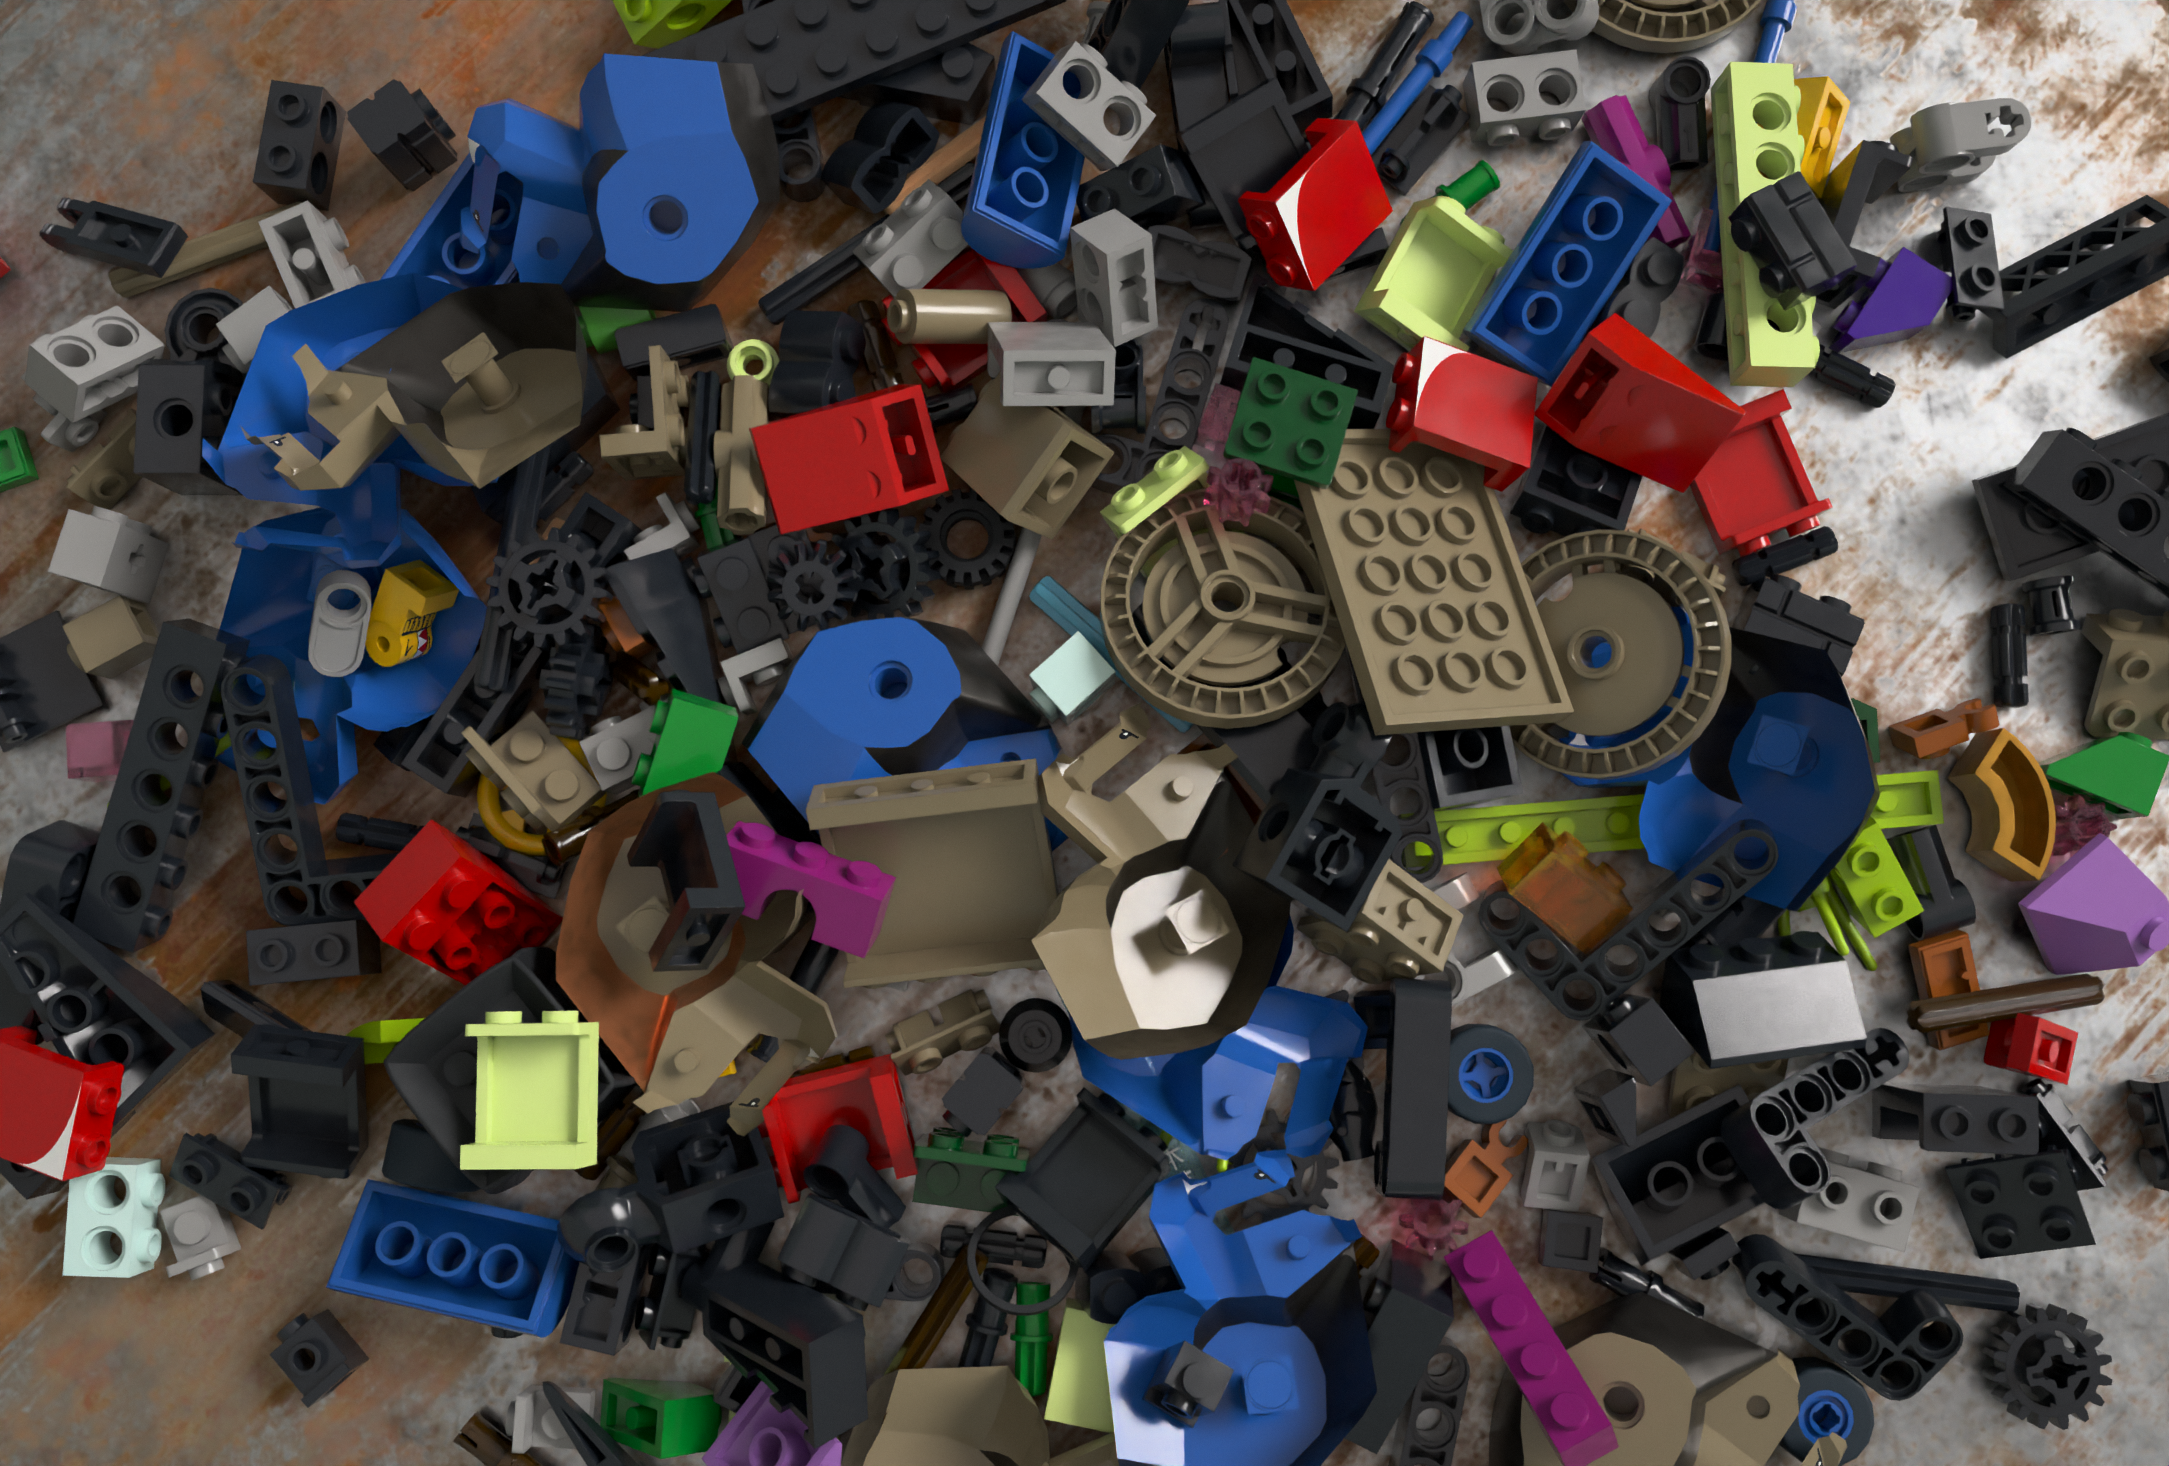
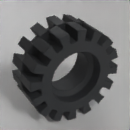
M961 488L951 490L953 495L945 498L942 494L935 499L936 505L932 509L928 506L923 514L925 520L923 524L920 523L918 532L929 530L931 533L929 540L924 544L926 550L939 551L940 556L930 561V569L940 572V579H943L947 582V585L954 588L959 585L964 586L965 590L975 589L974 586L980 584L986 587L992 584L991 580L996 576L1000 578L1006 572L1005 568L1008 563L1011 562L1014 546H1016L1013 523L1001 516L972 488H970V492L964 493L961 492ZM963 520H973L980 523L988 533V544L985 550L977 557L971 559L957 557L949 550L947 545V536L950 529L956 523Z

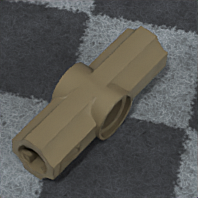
M737 375L729 383L723 384L721 393V431H715L714 464L718 479L717 520L720 528L728 529L735 535L754 534L757 529L766 526L768 494L749 428L769 423L768 383L757 380L753 375Z

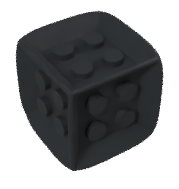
M549 947L522 948L511 957L504 959L481 973L414 1027L384 1060L386 1071L399 1095L459 1170L460 1147L464 1144L475 1143L478 1041L477 1036H465V1024L485 1023L486 1012L522 1011V1023H542V1011H578V1022H588L556 981V952ZM600 1036L598 1049L597 1124L606 1117L614 1105L619 1107L623 1103L620 1100L621 1096L630 1085L636 1083L634 1077L629 1074ZM536 1169L460 1171L486 1193L498 1194L522 1183Z

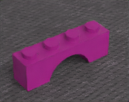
M1491 1230L1444 1256L1456 1286L1479 1325L1487 1333L1505 1362L1563 1466H1586L1618 1448V1442L1611 1422L1494 1232Z

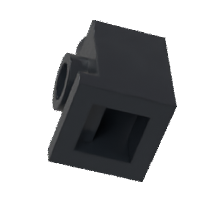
M329 1309L313 1316L311 1319L305 1313L293 1319L277 1333L276 1336L282 1344L270 1354L303 1394L304 1397L301 1401L307 1408L327 1397L370 1359ZM304 1348H308L313 1351V1353L315 1354V1362L304 1350Z
M1182 1341L1167 1348L1142 1399L1189 1428H1193L1198 1417L1215 1412L1234 1370L1187 1341Z

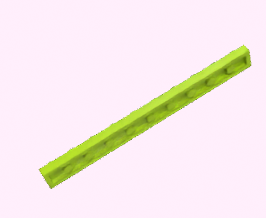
M1938 770L1876 775L1880 797L1870 817L1878 823L1881 829L1944 824ZM1645 794L1434 811L1443 851L1442 865L1644 849L1645 846L1640 838L1639 814ZM1414 813L1399 814L1398 817H1409ZM1412 842L1402 852V864L1405 868L1425 867L1431 858V850L1423 842Z

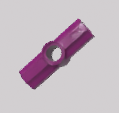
M1615 95L1599 102L1596 106L1586 111L1581 118L1591 141L1672 200L1648 239L1655 237L1674 249L1686 242L1691 234L1669 189L1671 173L1665 155L1657 145L1648 144L1626 95Z

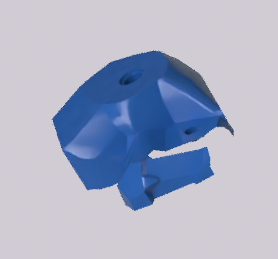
M408 273L351 287L290 310L265 326L219 449L217 451L203 438L202 456L226 485L236 488L247 499L315 505L334 511L342 532L331 537L253 526L245 533H238L235 543H233L236 548L263 552L269 545L324 554L335 563L350 569L380 566L401 546L400 468L443 486L473 485L448 476L427 465L401 434L350 486L300 491L291 488L274 469L280 459L265 444H252L246 439L242 431L243 428L251 437L279 434L282 436L289 432L321 462L340 441L321 423L308 414L310 400L307 383L301 368L292 355L303 345L307 344L327 370L335 371L446 295L463 289L416 273ZM499 477L491 481V483H497Z
M322 507L265 520L256 525L331 537L342 532L336 513ZM401 509V546L380 566L350 569L335 563L324 554L269 545L263 552L242 549L220 630L250 640L246 656L249 658L259 654L272 655L280 659L287 667L291 678L298 717L312 719L320 734L313 741L303 740L314 802L325 805L333 800L358 774L354 723L367 730L387 732L397 727H408L435 714L473 658L483 630L487 607L436 540L407 510ZM419 559L459 589L453 607L437 611L431 626V648L427 654L392 667H383L370 657L365 645L360 666L353 673L343 677L323 675L315 670L309 661L308 640L316 589L320 580L328 573L336 570H349L365 578L371 588V610L385 569ZM349 589L335 590L327 598L333 607L340 610H349L360 602L358 594ZM247 674L249 687L254 692L265 695L263 682L258 677ZM258 729L259 739L265 745L276 748L274 736L269 731ZM231 746L224 751V754L215 757V759L237 772Z
M1289 916L1270 980L1247 1025L1207 1046L1181 1053L1120 1060L1105 1055L1087 1043L1069 1012L1073 1047L1083 1078L1199 1154L1210 1155L1226 1161L1237 1154L1244 1144L1256 1137L1274 1083L1278 1063L1293 1062L1301 1070L1284 1136L1287 1149L1285 1153L1302 1158L1319 1155L1334 1129L1329 1121V1117L1345 1066L1350 1059L1362 1056L1368 1027L1347 1002L1276 986L1292 953L1294 927L1291 916Z

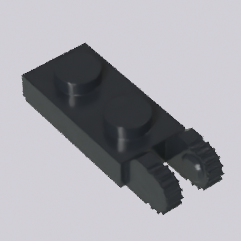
M69 197L62 198L56 210L65 219L76 224L74 228L71 229L47 223L39 232V236L46 243L62 252L80 255L158 278L164 276L188 238L184 230L175 222L93 200L87 203L76 199L72 200Z

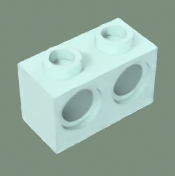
M1077 631L1029 675L1032 688L1034 689L1029 695L1032 697L1031 701L1051 723L1060 717L1069 726L1115 684L1116 671L1087 639Z
M107 1157L102 1170L70 1179L63 1276L130 1278L154 1269V1262L159 1256L162 1244L161 1233L156 1229L158 1206L161 1204L165 1194V1178L160 1173L161 1159ZM117 1176L123 1180L126 1186L124 1201L120 1200L114 1191V1182ZM112 1233L117 1234L121 1239L122 1253L120 1256L116 1255L111 1249L110 1237Z

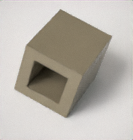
M121 595L62 626L70 641L67 644V652L73 663L83 672L109 679L153 657L160 634L145 604Z

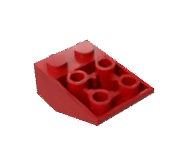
M1617 313L1611 315L1587 334L1535 411V416L1576 448L1681 493L1687 490L1746 414L1744 409Z
M897 384L749 428L779 534L901 506L949 490L921 384Z
M432 819L354 901L357 908L382 941L464 985H467L495 964L511 957L516 951L527 947H538L563 920V917L474 846Z

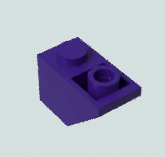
M1902 247L1888 260L1880 258L1875 276L1864 285L1867 289L1858 303L1851 300L1833 323L1832 327L1839 332L1828 348L1842 353L1909 340L1930 325L1953 289L1952 277L1905 247Z

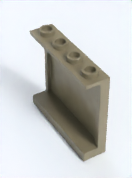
M1036 758L813 786L806 807L810 830H819L821 844L828 853L850 861L872 863L883 873L896 877L880 933L865 959L845 952L847 967L843 979L844 988L863 986L867 989H877L894 982L917 980L922 983H931L947 976L971 974L977 977H985L1001 970L1026 968L1038 971L1046 969L1031 940L1038 931L1045 911L1057 897L1059 890L1047 819L1041 813L1038 784L1039 771Z

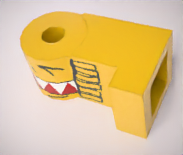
M420 559L385 569L371 610L365 645L370 657L383 667H392L427 654L432 644L431 626L437 611L453 607L459 589Z

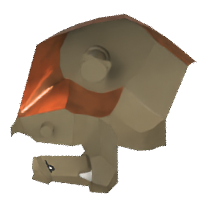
M710 772L643 795L625 804L589 831L570 881L556 951V981L588 1022H599V1036L644 1091V1094L633 1103L647 1113L659 1108L678 1105L690 1098L703 1096L740 1051L758 1033L778 1038V1051L730 1106V1118L727 1122L737 1134L744 1137L764 1121L762 1110L796 1070L809 1066L814 1062L818 1064L838 1035L828 1004L762 962L768 954L796 930L807 910L809 901L802 895L804 889L799 891V893L792 890H778L775 898L759 920L741 914L707 970L653 972L648 952L668 919L671 910L661 870L658 867L629 866L627 854L658 795L662 792L674 790L715 792L726 835L738 821L760 823L774 830L747 794L724 777Z

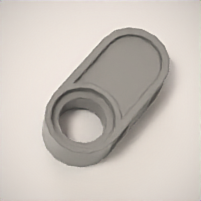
M336 570L328 573L320 580L316 589L308 640V657L313 668L326 676L343 677L351 674L360 666L363 659L371 614V588L366 579L356 572ZM349 589L358 594L360 602L354 608L340 610L333 607L327 598L335 590Z

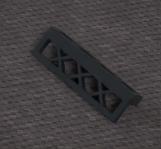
M2145 195L2000 270L2002 291H2022V293L2005 301L2002 311L1978 309L1993 320V349L2007 359L2168 276L2169 208L2152 197ZM2143 217L2156 223L2150 227L2125 228V226ZM2091 244H2114L2103 251H2080ZM2044 268H2068L2057 275H2034Z

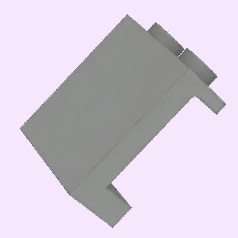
M988 322L987 371L991 377L996 378L1001 370L1000 402L1002 406L1114 405L1116 350L1094 322Z

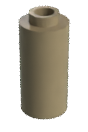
M901 289L895 296V299L889 304L887 321L890 330L895 333L897 339L903 344H988V322H1012V312L1008 297L1000 290Z

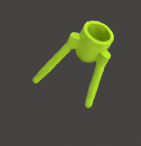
M1827 875L1797 912L1816 907L1838 953L1841 956H1846L1849 953V948L1838 925L1839 922L1869 971H1875L1878 967L1877 963L1833 889L1829 875ZM1786 910L1777 919L1779 936L1791 935L1789 910Z

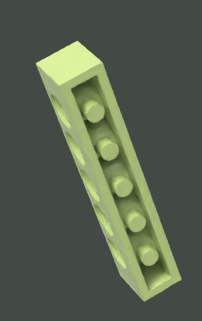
M1729 62L1711 87L1730 386L1794 387L1815 368L1819 359V340L1816 336H1813L1812 313L1815 308L1816 296L1810 297L1786 311L1783 310L1777 298L1769 297L1762 289L1759 282L1760 270L1749 252L1740 250L1733 241L1731 222L1728 217L1750 194L1770 184L1773 185L1797 171L1801 172L1800 164L1805 147L1804 138L1798 134L1797 113L1801 102L1800 88L1794 85L1793 64ZM1756 122L1761 124L1764 127V129L1758 126ZM1759 171H1761V172H1763L1764 174H1766V176H1767L1769 179L1763 177V176L1759 173ZM1767 319L1775 322L1780 328L1781 332L1773 329L1769 325Z

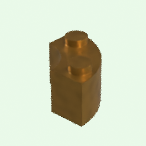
M2005 728L1976 733L1948 776V779L1963 792L1971 810L1972 834L1965 852L2010 882L2040 881L2048 865L2055 841L2056 816L2049 783L2035 757L2023 743Z

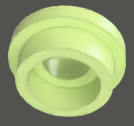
M757 339L746 340L736 345L730 352L727 360V371L731 380L737 375H749L746 373L747 364L752 360H760L764 364L763 369L759 374L753 376L761 382L768 383L770 388L774 370L780 361L773 347Z

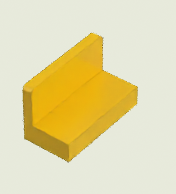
M1828 76L1794 79V85H1797L1801 92V102L1797 113L1798 134L1803 136L1805 145L1803 159L1800 164L1801 173L1816 198L1822 197L1850 106L1848 98ZM1757 123L1758 126L1764 129L1761 124ZM1759 171V173H1760L1763 177L1769 179V178L1766 176V174H1764L1763 172Z

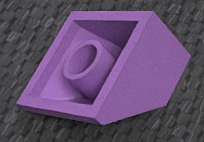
M2101 833L2097 834L2018 903L2048 971L2056 976L2137 967L2143 964L2156 951L2164 949L2169 944V902L2167 897L2107 836Z
M761 1380L702 1457L707 1466H841L842 1443L835 1437L814 1449L803 1437L804 1431L808 1427L790 1409L779 1413L769 1402L770 1395L774 1394V1392Z

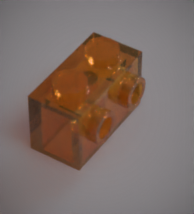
M1542 822L1497 867V870L1510 895L1587 954L1633 910L1622 891L1627 884L1606 862L1603 861L1596 866L1587 859L1588 851L1572 834L1564 830L1558 835Z

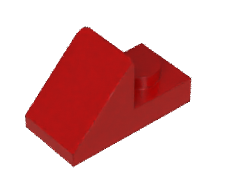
M2017 1013L2016 1018L1991 1022L1984 1054V1063L2008 1071L2068 1085L2079 1032L2040 1017Z

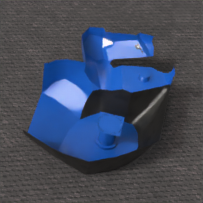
M604 53L600 62L588 72L580 90L579 128L511 98L480 105L476 108L467 135L469 151L475 168L470 206L461 209L460 242L464 249L477 254L478 249L487 242L497 176L504 171H508L523 182V199L511 258L519 272L520 282L561 284L574 306L683 312L692 309L709 295L750 248L780 201L779 152L773 123L753 64Z
M1671 607L1679 621L1683 634L1684 664L1692 667L1694 638L1689 616L1681 607ZM1729 627L1731 634V669L1726 692L1715 716L1705 730L1679 756L1654 770L1628 778L1599 780L1561 774L1577 786L1592 789L1647 786L1639 814L1640 838L1648 852L1649 862L1676 872L1728 827L1739 820L1754 819L1763 822L1770 828L1775 837L1779 857L1774 869L1747 891L1744 896L1797 912L1860 836L1878 802L1880 792L1872 752L1848 690L1826 650ZM1600 643L1594 649L1592 662L1595 668L1603 667L1609 662L1612 654L1610 644ZM1756 664L1759 669L1753 675L1749 674L1750 669ZM1681 675L1672 696L1681 698L1689 678ZM1665 705L1649 721L1625 734L1599 737L1569 731L1568 737L1559 740L1577 748L1601 749L1616 747L1634 741L1653 730L1670 714L1673 708ZM1753 836L1745 837L1737 843L1734 852L1741 859L1755 860L1763 855L1767 845L1760 838ZM1705 873L1695 877V880L1720 888L1723 885L1722 880L1714 874Z
M905 617L864 620L818 631L789 664L742 741L746 749L807 822L806 807L814 785L1034 758L1037 759L1040 776L1056 759L1059 751L1062 749L1057 736L1047 720L966 630L928 620ZM1046 817L1053 852L1069 837ZM816 829V833L820 836L819 830Z
M1287 1149L1257 1152L1254 1162L1204 1179H1189L1184 1172H1181L1155 1184L1149 1214L1150 1224L1182 1289L1147 1296L1129 1307L1119 1322L1110 1328L1104 1340L1119 1466H1321L1364 1416L1376 1395V1379L1353 1243L1362 1237L1355 1220H1341L1332 1216L1316 1215L1301 1210L1227 1236L1213 1223L1216 1211L1285 1187L1289 1179L1295 1177L1291 1159L1285 1153ZM1182 1341H1187L1234 1370L1215 1412L1198 1417L1193 1428H1189L1142 1399L1167 1348Z

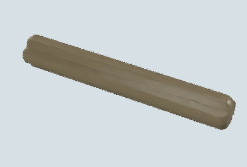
M297 201L186 241L162 278L119 266L113 267L108 272L111 285L117 294L127 298L269 247L258 222L303 202Z

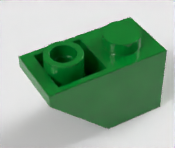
M671 689L667 702L658 700L648 732L657 734L650 755L640 753L631 782L633 785L640 786L638 791L639 797L666 786L710 772L717 773L722 770L739 718L736 708L676 689Z

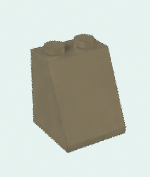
M1000 370L996 378L989 381L983 387L979 394L978 403L966 421L957 426L951 433L948 446L940 458L1006 520L1053 540L1115 452L1055 406H1002L1000 402Z

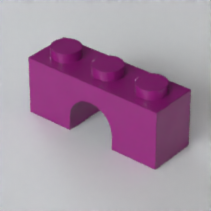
M738 821L726 836L746 906L742 915L759 920L775 898L778 890L785 889L799 893V891L804 889L802 895L810 901L816 914V924L811 940L865 959L880 933L896 877L883 873L872 863L850 861L830 854L819 844L797 842L775 834L774 830L766 825Z

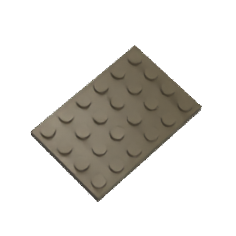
M1347 429L1329 488L1321 489L1296 480L1294 482L1375 735L1564 721L1574 713L1496 493L1494 489L1483 486L1485 466L1418 441L1410 442L1400 453L1388 449L1391 429Z

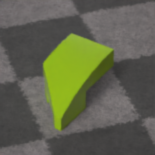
M425 1018L368 1022L354 1028L345 1036L364 1038L365 1064L384 1063L385 1058L392 1049Z

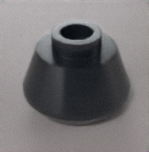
M1041 998L1023 1000L1011 1007L1001 1022L999 1029L1001 1049L1005 1057L1021 1070L1039 1073L1053 1069L1065 1059L1071 1048L1072 1033L1070 1020L1057 1004ZM1038 1028H1041L1045 1032V1037L1041 1035ZM1025 1037L1029 1038V1040L1032 1043V1046H1029L1026 1043Z

